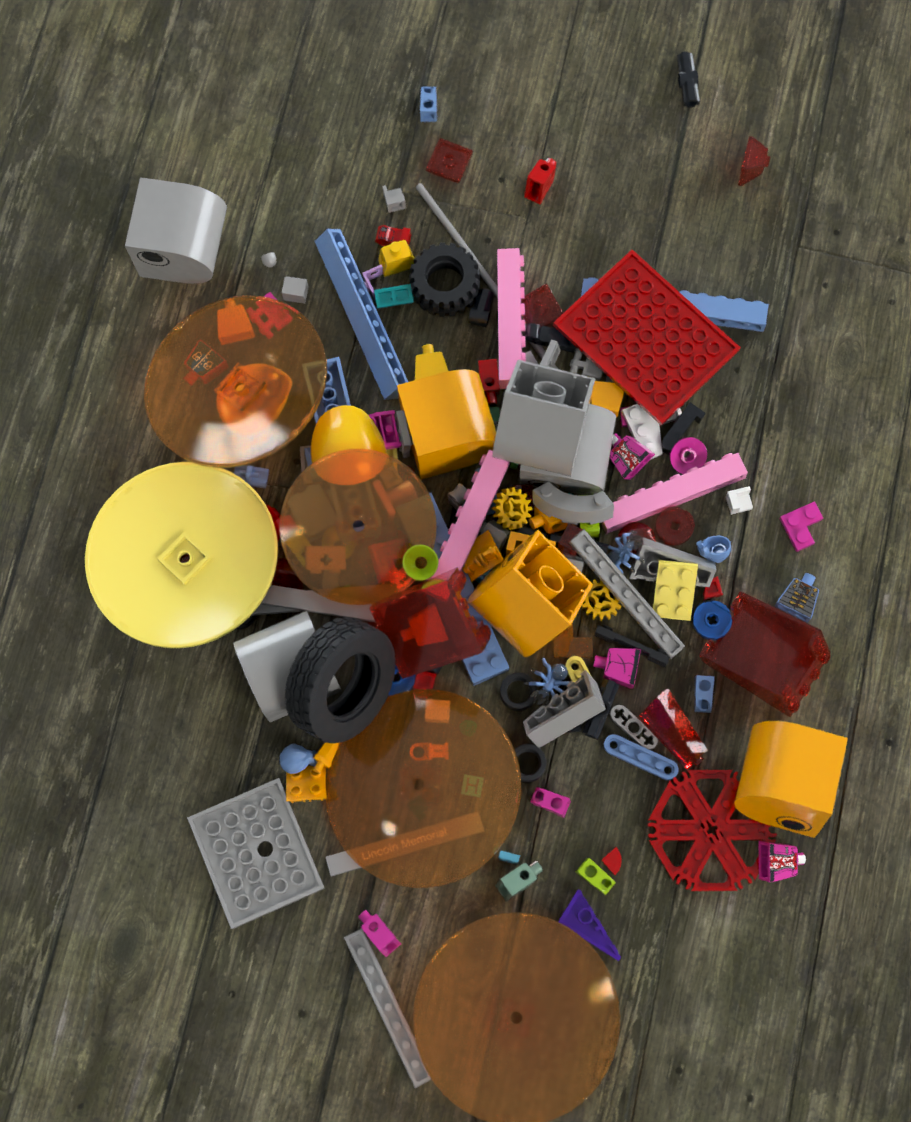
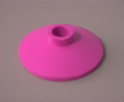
M693 437L679 440L670 452V462L673 468L682 474H686L691 468L697 467L699 469L703 467L707 460L705 445ZM689 451V455L684 457V453Z

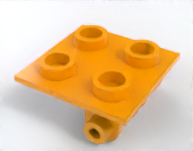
M489 530L476 538L464 567H462L463 571L466 574L468 573L471 581H474L504 561Z
M307 766L303 771L295 774L286 772V802L291 801V803L302 800L303 802H306V800L311 802L312 800L323 801V799H327L326 767H323L320 774L313 771L315 766Z

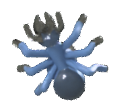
M631 530L630 533H623L620 537L615 538L619 546L618 548L611 545L608 546V549L612 550V552H609L607 556L622 574L623 570L619 567L621 563L627 566L631 572L635 573V569L632 566L635 559L644 562L643 558L637 556L634 551H631L640 548L643 542L641 540L643 537L636 535L637 531Z
M543 657L541 660L547 668L546 674L530 668L532 673L541 677V682L526 681L524 684L543 686V689L535 690L530 697H534L533 702L538 699L537 705H541L546 701L544 704L546 707L550 702L548 692H550L552 697L556 695L553 689L563 693L564 691L558 688L559 685H568L571 681H562L568 674L565 665L555 664L551 668Z

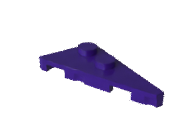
M578 889L558 923L619 961L621 956L608 937L583 893Z

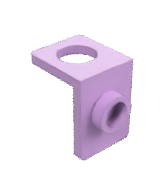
M382 265L362 273L366 288L373 300L376 299L370 280L383 275Z

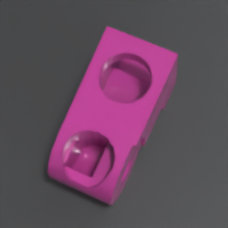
M536 787L530 803L565 818L571 801L567 797Z

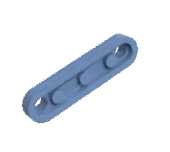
M609 735L604 741V749L608 754L664 780H672L678 774V766L673 760L621 736ZM615 742L617 748L612 749L610 743ZM665 767H669L671 769L670 774L665 773Z

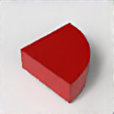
M718 576L713 578L710 587L704 588L703 600L723 596Z
M617 847L601 860L614 876L621 867V855Z

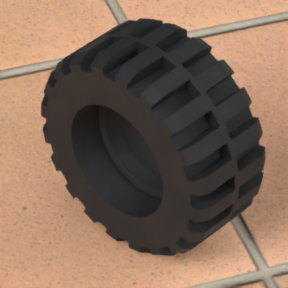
M445 242L440 243V246L430 245L429 250L423 249L420 251V256L417 255L413 260L414 264L410 267L409 275L412 295L417 304L420 303V308L424 311L428 309L431 315L438 313L439 317H445V314H450V317L455 316V312L459 311L460 314L465 312L466 306L470 308L473 305V300H476L478 290L480 289V272L477 261L473 260V255L470 252L466 253V249L462 246L457 248L456 244L450 243V245H445ZM444 268L455 270L462 277L461 284L457 288L446 292L433 289L427 280L436 270Z

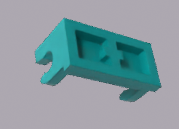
M411 284L374 290L377 309L414 303Z

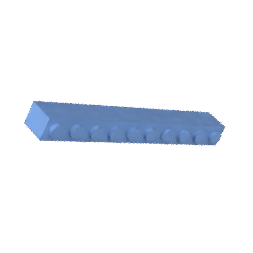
M326 229L315 240L318 251L384 400L398 399L397 385L407 383L408 379L341 229Z
M584 278L581 296L585 294L598 281V279ZM685 290L679 291L715 325L761 332L765 329L768 304H764L762 301L750 302L742 298L728 299L725 296L714 297L708 296L705 293L692 294Z

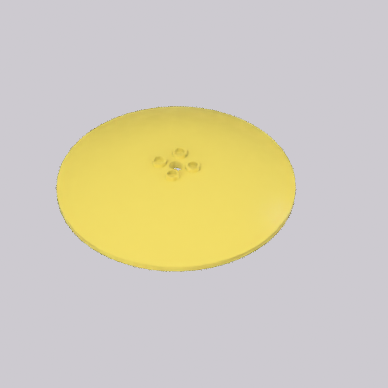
M177 462L157 466L140 473L124 483L100 509L93 522L86 544L85 571L90 592L101 612L114 626L131 638L142 643L164 648H187L206 644L227 635L239 627L253 614L265 598L277 566V533L272 516L262 498L247 482L232 472L218 466L199 462ZM187 554L190 556L188 562H180V558L183 555Z

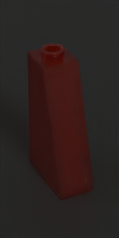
M666 688L638 716V719L686 769L693 764L696 767L704 760L702 755L707 749L670 690Z

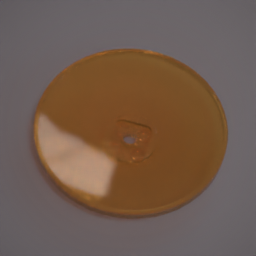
M347 449L318 459L296 478L282 506L280 538L282 548L291 568L311 590L320 596L338 603L369 605L398 595L415 581L406 574L402 562L406 551L415 545H426L434 549L436 515L434 505L425 485L407 465L379 451ZM358 520L364 523V529L360 532L353 529V523ZM418 557L415 565L419 569H423L427 565V560L424 557Z

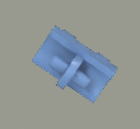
M235 464L234 474L252 487L266 488L269 469Z

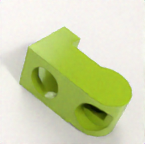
M586 858L576 871L580 877L584 878L605 896L616 883L590 858Z

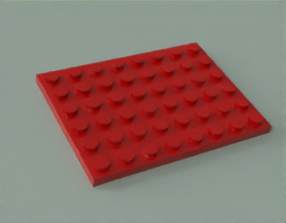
M633 250L629 251L553 322V326L661 426L741 348Z

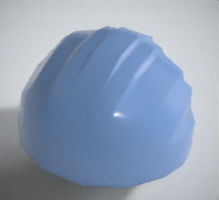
M711 536L703 542L700 540L696 543L700 555L712 562L721 563L731 552V541L724 536Z
M290 744L280 754V766L285 772L290 774L301 772L309 764L311 766L316 765L317 761L313 757L317 752L315 750H307L300 745Z

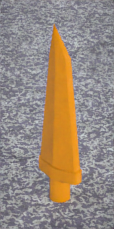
M324 742L313 757L317 761L313 771L320 774L324 766L330 768L340 743Z

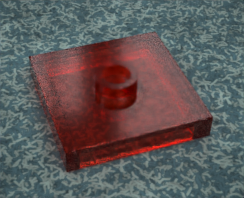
M440 138L426 167V171L459 184L473 155V150Z
M547 283L521 299V304L525 303V315L522 316L526 324L536 323L546 327L563 314Z

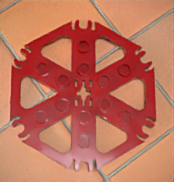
M686 770L690 778H688L685 772H682L681 775L684 780L679 782L676 777H673L672 780L676 787L671 783V780L669 781L648 821H656V823L647 824V827L655 828V833L648 834V838L656 837L657 839L653 841L648 840L672 881H674L677 874L679 875L676 880L677 885L682 879L687 881L686 890L691 887L692 883L694 885L691 891H738L734 883H736L740 890L743 889L741 885L742 879L747 880L748 884H751L752 879L748 875L750 874L755 881L759 874V855L752 866H746L731 841L756 840L776 842V840L768 839V837L774 838L777 836L776 833L772 834L769 832L770 825L755 820H729L736 808L735 799L739 786V781L736 779L739 773L737 771L732 775V778H730V774L733 770ZM699 779H720L723 781V789L712 809L696 785ZM677 795L680 797L693 820H664L661 813L670 796ZM708 824L711 827L715 826L717 828L715 831L716 837L712 833H707L709 829ZM665 841H694L681 866L675 867L670 862L662 848ZM712 851L727 874V880L724 883H703L699 878Z

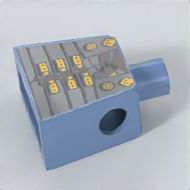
M805 573L802 580L794 578L774 607L808 623L813 615L819 589L812 586L816 579L815 576Z

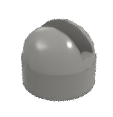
M274 252L261 256L262 263L266 267H273L277 262Z

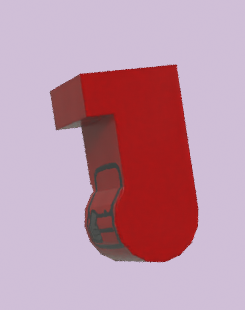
M385 225L378 226L375 238L377 244L387 246L392 242L406 240L408 245L410 244V228L403 227V229H398Z

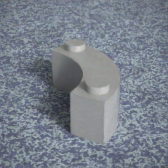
M550 482L533 490V504L548 517L553 516L562 520L563 523L577 525L578 523L590 522V524H596L613 518L614 503L604 491L593 495L577 496L560 491Z

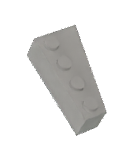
M643 537L636 553L640 558L639 560L634 558L629 570V579L656 580L658 561L665 560L698 564L695 586L710 587L716 572V564L707 559Z
M586 670L580 674L582 677L575 683L572 680L566 685L568 688L563 693L554 695L546 707L542 705L523 721L527 736L537 747H542L606 709L597 682Z

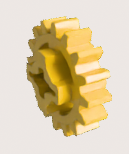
M515 487L502 489V492L496 494L498 499L493 500L496 506L492 507V510H496L493 517L499 518L498 524L503 523V528L512 530L522 528L523 524L528 523L526 518L531 517L528 511L532 510V507H528L531 500L525 499L526 493L521 494V489L515 490Z
M593 580V586L584 600L585 603L582 605V609H588L586 615L593 614V620L598 616L600 621L605 616L610 620V614L616 616L617 611L615 609H621L618 599L615 596L614 600L610 598V590L601 580L600 583ZM602 588V590L597 592L594 591L595 589ZM601 596L605 598L602 603L599 602ZM589 599L593 602L595 606L594 609L591 607ZM605 608L609 609L607 611L601 612V610Z

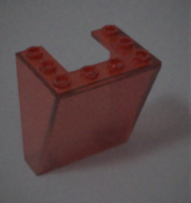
M458 567L377 601L370 606L369 609L379 630L386 634L392 643L395 652V664L402 679L481 654L487 646L491 636L490 628L487 624L484 625L483 621H479L477 624L475 617L470 616L468 611L469 604L466 598H462L460 594L466 585V577L463 571H459Z
M740 591L730 606L734 614L730 630L724 637L719 638L716 644L713 640L709 639L699 655L706 665L791 717L793 713L798 711L802 698L808 695L812 682L820 676L822 666L830 660L831 653L820 629Z

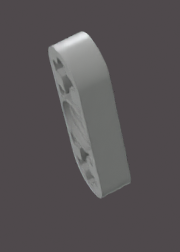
M616 705L611 709V720L638 745L649 750L656 747L658 742L657 736L626 707ZM615 710L618 712L622 710V716L625 719H627L628 716L631 718L626 722L625 726L622 725L624 720L621 717H619L618 719L615 718ZM635 722L639 725L637 733L629 731L628 725ZM643 729L646 731L643 734L646 738H653V745H645V739L642 736L640 739L637 738Z

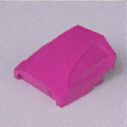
M394 410L368 415L378 428L386 450L402 446L398 436Z

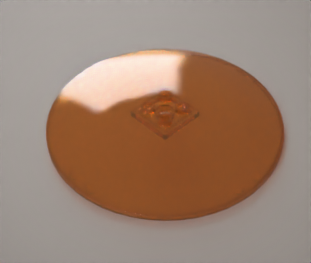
M237 296L210 303L178 323L161 342L150 362L144 388L145 408L150 424L156 435L172 452L195 464L215 468H229L262 460L278 452L294 440L307 426L318 409L327 379V360L323 343L311 322L303 314L279 300L263 296ZM239 385H244L241 391H236Z
M416 689L397 693L387 697L377 716L362 732L349 740L339 743L327 772V811L334 833L344 850L359 866L375 877L392 884L412 888H431L450 884L467 877L487 863L500 849L509 835L517 816L521 796V775L516 752L509 737L497 720L484 708L466 697L435 689ZM418 779H422L424 782V786L420 790L414 788V782Z
M503 913L482 918L463 927L436 951L426 966L417 988L413 1024L417 1049L427 1073L439 1090L456 1106L488 1122H547L576 1108L601 1083L611 1065L617 1048L620 1032V1011L616 989L609 971L597 952L579 934L567 926L543 916L529 913ZM513 1012L521 1013L522 1021L519 1024L511 1022L510 1016Z

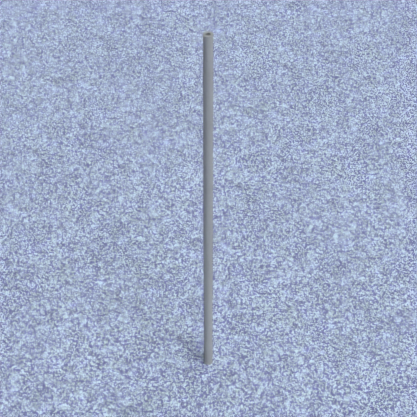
M422 183L418 184L416 189L457 245L465 248L466 253L470 252L473 255V260L477 261L480 276L498 299V286ZM530 342L542 359L545 354L543 347Z

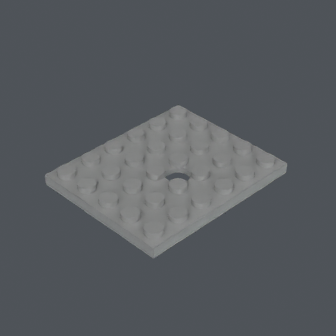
M280 778L188 817L231 929L325 889L290 802H286V792ZM264 841L270 842L273 846V852L268 857H262L258 853L259 844Z

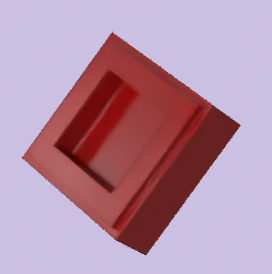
M417 670L413 689L432 694L437 675Z

